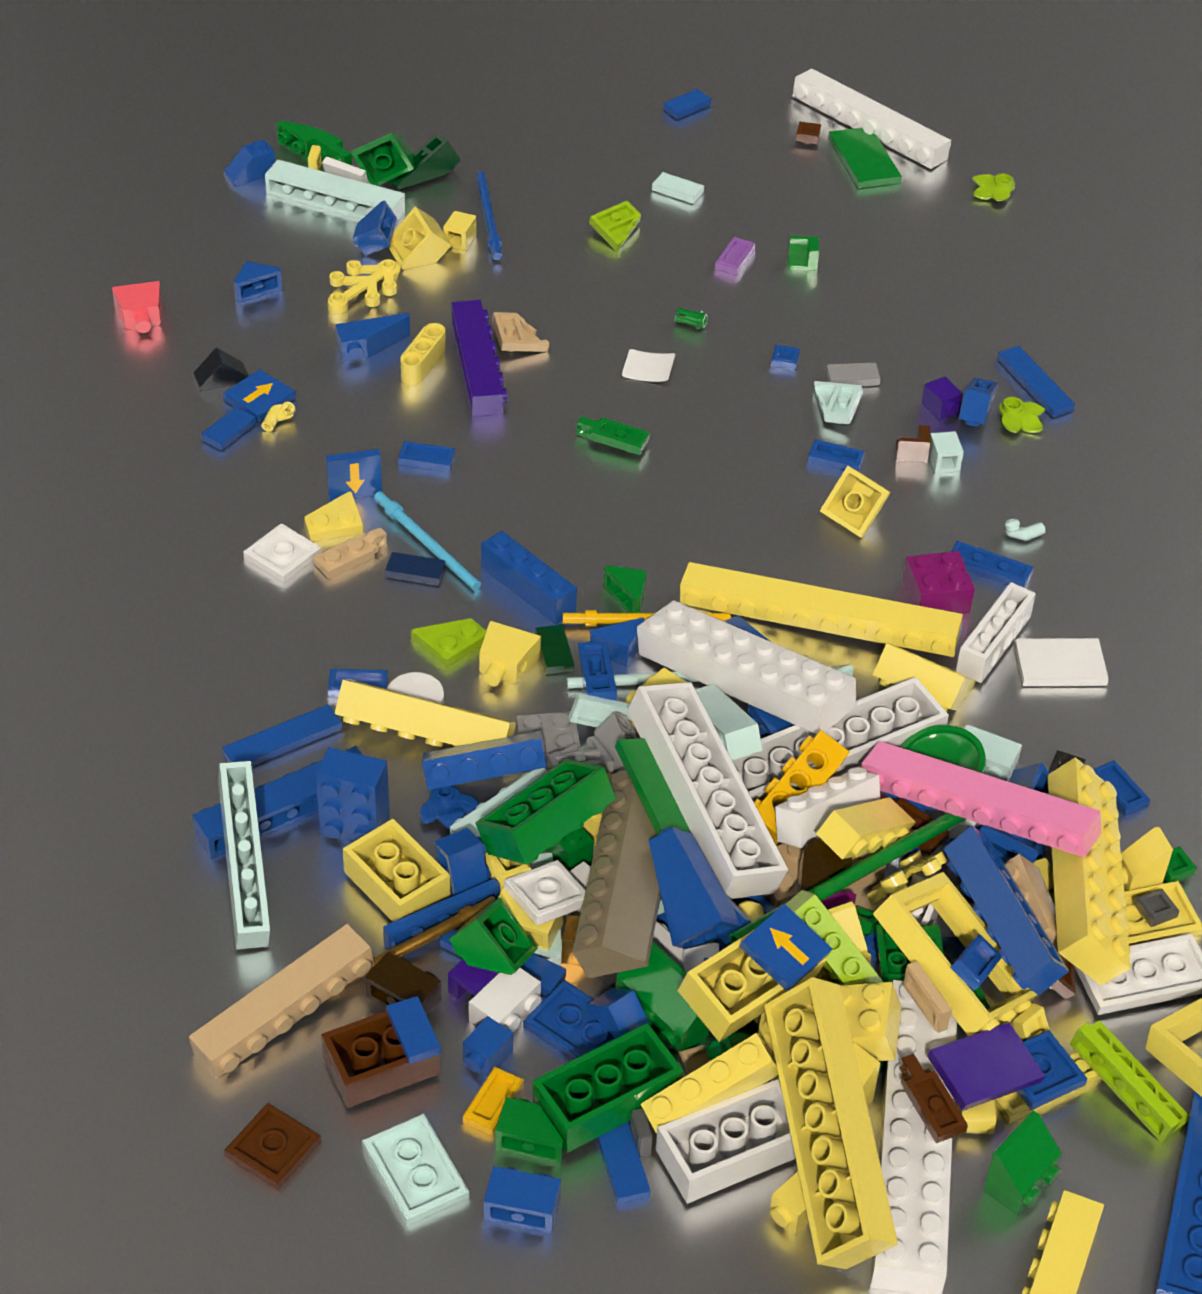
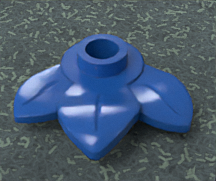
M454 786L432 789L430 799L420 808V818L423 824H428L438 819L439 822L450 829L457 819L463 818L464 815L474 811L479 803L474 797L460 793Z

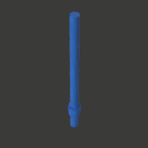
M478 172L476 177L488 232L487 244L492 252L493 259L500 260L502 258V241L496 229L486 175L484 172Z

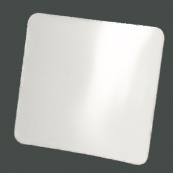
M630 349L622 376L639 381H666L671 372L675 353L659 354Z

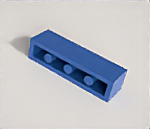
M500 531L481 543V567L555 625L562 621L563 613L576 612L577 587L506 533Z
M541 731L426 752L423 753L422 765L427 789L431 790L546 768L547 758Z

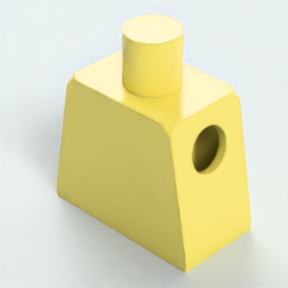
M490 621L479 654V671L484 674V681L490 686H497L501 680L511 683L519 682L540 657L541 636Z

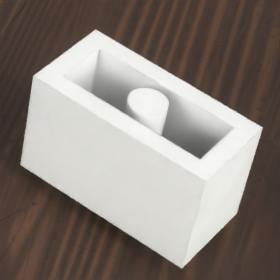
M521 968L512 975L499 973L469 1001V1022L477 1027L488 1016L514 1032L518 1028L520 1021L541 1003V982Z

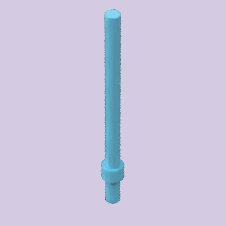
M382 491L375 494L374 499L385 509V513L392 520H397L437 558L445 560V565L473 591L480 588L481 582L404 512V508L397 501H391Z

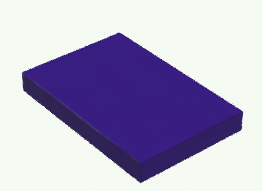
M1010 1022L995 1027L990 1031L986 1030L931 1049L927 1055L962 1111L1039 1084L1045 1078L1044 1073Z

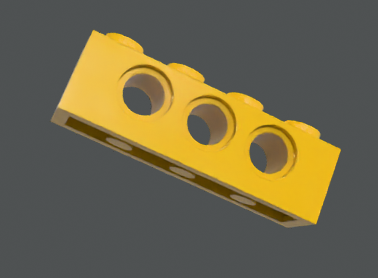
M820 730L815 738H812L810 735L806 738L798 749L802 752L798 759L792 756L782 768L785 775L780 780L775 777L764 790L768 795L763 802L760 799L754 802L775 845L779 842L777 841L776 810L772 804L780 805L788 801L789 797L799 796L807 792L811 787L820 786L828 782L850 753L822 730ZM807 762L813 763L817 769L809 767ZM790 783L798 785L801 791L793 789Z

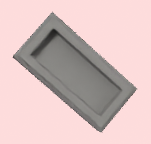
M876 363L828 364L826 366L828 382L862 386L880 385L881 378Z

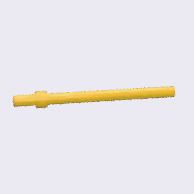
M585 610V613H563L562 622L563 624H585V627H596L597 624H618L639 618L647 620L655 613H597V610ZM705 613L721 621L731 618L730 613Z

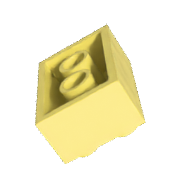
M394 819L389 820L343 848L344 872L392 922L451 897L450 874Z

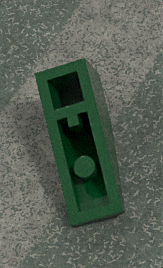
M436 133L413 154L414 170L388 182L398 190L444 176L461 159L449 141Z

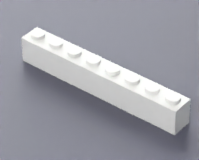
M810 69L795 77L792 96L852 128H863L864 132L869 135L874 133L882 144L930 169L948 160L951 145L950 139L814 69Z

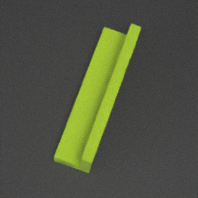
M1100 1020L1092 1026L1086 1022L1078 1028L1070 1045L1161 1143L1188 1124V1113Z

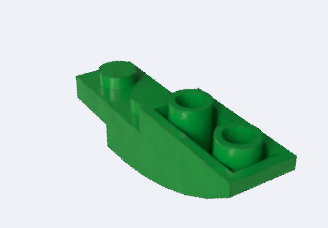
M285 121L277 122L278 142L307 161L311 147L315 145L321 148L322 162L326 157H330L352 165V154L343 148L342 139L311 126Z

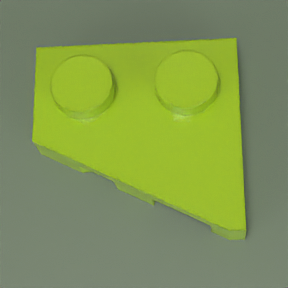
M624 201L590 216L589 224L615 251H619L639 224L641 214L628 201Z
M472 618L414 628L411 630V639L447 668L481 647L486 630Z

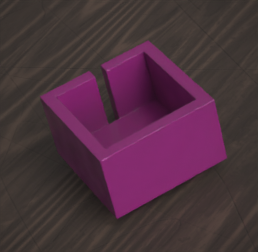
M959 551L906 557L902 581L912 605L960 614L971 612L975 587L969 573L966 572V566Z

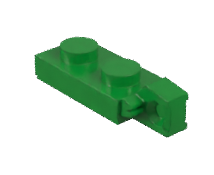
M581 416L576 428V434L586 439L637 455H641L650 437L648 431L603 417L600 420H592Z

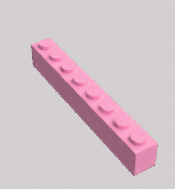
M879 741L861 763L862 768L866 769V772L879 775L880 791L1057 848L1067 853L1085 858L1102 834L1101 812L1099 810Z

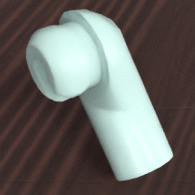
M1009 519L1005 522V533L1008 537L1023 541L1034 539L1044 535L1046 532L1045 526L1041 522L1027 527H1019L1020 523L1017 519Z

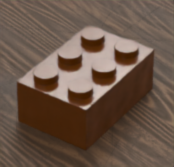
M386 1011L321 1034L323 1058L347 1108L441 1074L440 1055L412 1064L408 1063Z

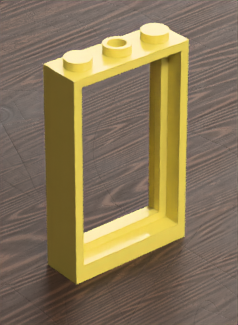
M944 872L892 894L873 913L911 963L917 961L951 1007V1015L968 1036L986 1030L990 1031L999 1025L1009 1023L1032 1005L1031 1001L1038 995L1029 988L1022 989L1012 977V974L1015 972L1012 966H1009L1001 958L988 977L1006 1000L986 1009L969 986L950 968V962L913 917L912 912L931 904L965 948L978 934L998 952L1001 947L991 939L985 930L987 927Z

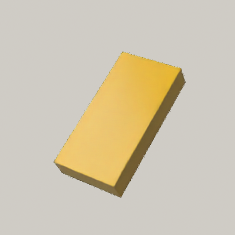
M494 1066L464 1113L463 1123L493 1136L506 1097L516 1099L524 1087V1079Z

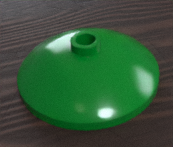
M937 725L924 728L911 735L900 747L982 774L985 772L986 755L982 743L974 734L957 726Z

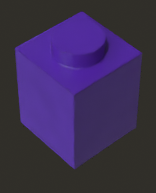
M942 377L924 384L921 404L940 421L960 413L963 393L948 378Z

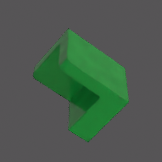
M790 236L788 268L791 270L817 271L819 237Z

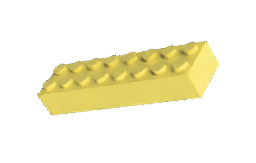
M1075 757L1048 774L1049 795L1099 810L1101 812L1102 834L1085 858L1052 847L1058 953L1101 986L1131 969V949L1128 940L1129 925L1126 918L1127 903L1124 895L1125 880L1122 873L1123 858L1120 850L1121 836L1118 827L1119 814L1116 805L1117 792L1110 782H1105L1095 773L1092 767L1084 765Z
M812 977L768 1002L764 1007L817 1264L848 1269L898 1245L841 988L838 984Z

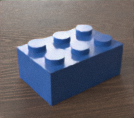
M328 747L316 772L320 834L333 839L338 838L354 842L390 820L387 761Z

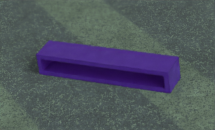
M481 300L451 302L452 326L472 416L503 414V403H507V390L502 388L504 386L503 373L498 372L500 371L499 357L494 356L496 355L495 340H492V327L487 325L489 324L487 309L483 310Z

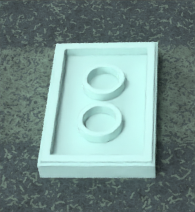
M424 1113L362 1140V1146L406 1226L469 1198L468 1188Z

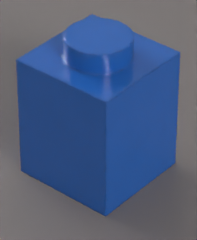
M488 1016L463 1041V1062L472 1071L480 1072L487 1077L494 1066L499 1068L513 1052V1032Z

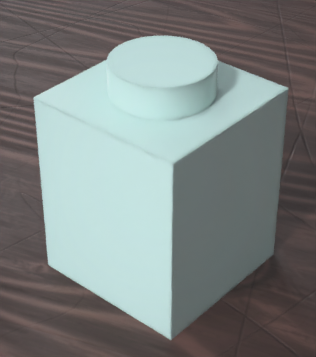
M956 431L930 433L931 443L928 457L934 473L960 472L964 451Z

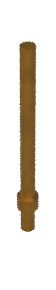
M491 896L473 906L467 905L457 910L456 915L373 957L374 966L370 968L369 972L387 952L403 957L461 927L471 917L494 902L495 898ZM362 977L356 978V979L353 980L351 983H353V982L359 980V979L362 978Z

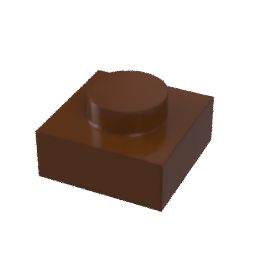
M799 121L796 141L803 142L804 144H818L821 124Z

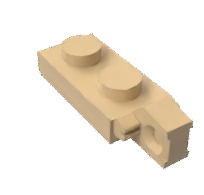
M381 527L369 531L368 534L363 533L313 556V562L328 579H332L374 559L375 553L387 546V533Z

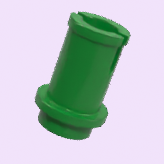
M680 307L677 308L676 313L680 316L675 315V323L695 326L697 330L705 328L707 314L703 313L702 310L695 312Z

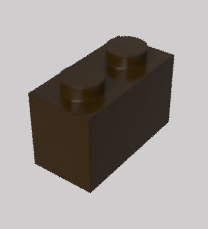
M387 952L365 977L366 997L385 1008L388 1005L418 996L426 1016H428L442 1000L441 980L433 973L423 971L412 965L406 958L398 957L390 952Z

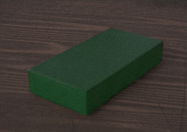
M563 624L535 628V634L541 636L540 654L546 675L574 671V661Z

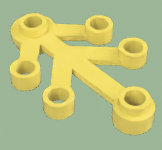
M386 259L378 265H361L359 261L351 260L346 264L347 273L351 276H344L340 271L330 273V284L332 286H354L343 293H332L328 299V310L336 315L345 313L348 310V301L366 289L365 304L369 307L378 306L380 304V294L377 292V282L381 279L384 280L382 283V293L386 296L395 295L397 293V284L394 280L398 278V274L401 271L399 263ZM359 274H371L370 276H357Z
M920 850L915 851L898 861L901 869L872 887L873 890L868 892L866 896L870 903L874 904L885 898L887 893L892 895L908 888L906 884L908 882L907 879L914 876V874L922 871L926 877L942 868L941 865L947 862V859L942 851L928 857L926 855L923 856Z

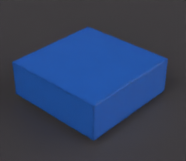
M775 345L771 367L796 371L800 348Z

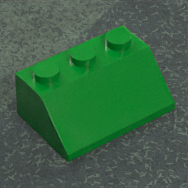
M652 941L648 967L619 972L616 976V989L634 990L653 1031L667 1049H671L678 1055L679 1051L693 1048L708 1038L709 1029L677 991L687 973Z

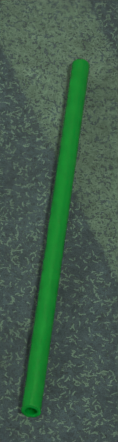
M945 813L807 892L815 894L820 901H823L966 819ZM781 906L729 935L730 943L736 942L756 929Z

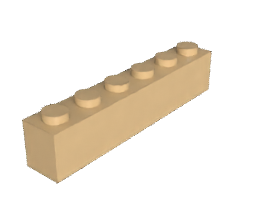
M348 924L344 925L189 1035L193 1054L216 1079L225 1073L233 1071L241 1061L251 1054L261 1051L270 1040L279 1034L287 1032L295 1022L305 1015L312 1014L324 1001L331 996L338 995L345 986L356 978L367 974L370 968L374 966L371 947Z

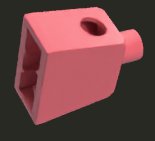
M159 281L112 287L115 310L125 329H137L141 333H146L151 330L152 326L161 324L162 298Z

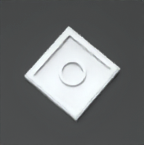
M282 523L243 551L244 559L283 583L313 561V556L322 553L319 545Z
M558 860L504 880V889L537 926L582 908L586 890Z

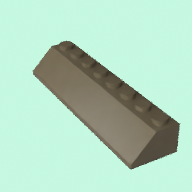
M626 770L611 774L610 784L616 800L607 805L606 810L602 814L572 950L573 955L588 978L648 967L661 893L649 845V840L656 837L657 834Z

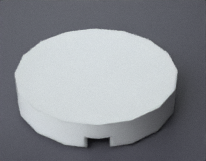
M409 672L396 677L387 687L389 690L444 704L443 687L439 680L429 674Z

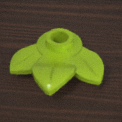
M1002 173L996 176L983 174L972 177V180L980 186L974 191L973 195L982 200L993 198L996 201H1004L1010 197V192L1015 188L1013 177L1009 174Z
M1007 397L1000 404L999 412L1003 416L1001 422L1008 431L1012 433H1017L1021 429L1027 433L1042 431V423L1037 417L1045 411V408L1034 402H1023L1017 397Z

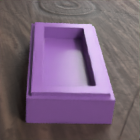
M733 237L715 262V269L737 276L755 251L756 243Z

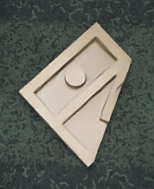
M493 312L492 323L501 351L548 352L549 341L546 339L540 340L535 336L537 330L527 324L525 319L518 313Z

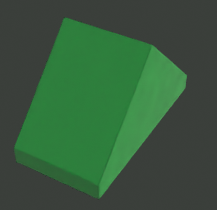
M611 565L605 566L603 588L628 613H641L646 592L647 571Z

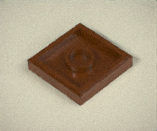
M267 1103L224 1149L225 1157L279 1191L322 1141L321 1135Z

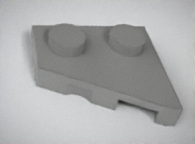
M595 736L588 737L587 745L578 748V745L572 744L564 750L547 755V767L549 770L565 759L604 767L606 773L613 772L614 761Z

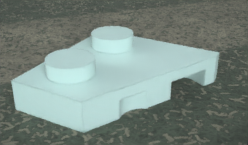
M814 382V391L824 421L836 424H850L863 394L862 385Z

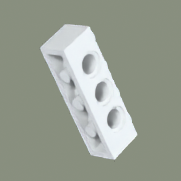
M1010 582L961 646L956 672L982 683L1030 619L1036 593Z

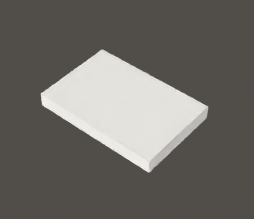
M1099 638L1015 639L1014 649L1022 686H1107L1109 678Z

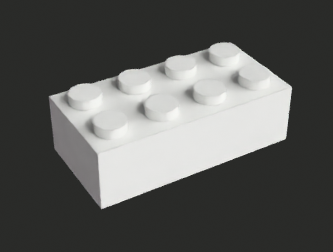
M778 1079L657 1128L656 1152L687 1204L796 1159L781 1084Z

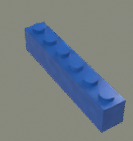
M357 746L345 750L363 755ZM321 761L314 762L307 767L293 773H288L281 778L254 789L260 838L319 813L316 772ZM221 803L193 814L194 834L209 858L213 859L226 853Z
M971 825L944 848L950 859L947 864L952 872L961 878V889L975 902L972 907L976 914L986 921L988 925L985 928L986 932L993 941L1000 945L999 954L1015 971L1012 977L1022 989L1029 988L1040 995L1067 974L1069 970L989 837Z

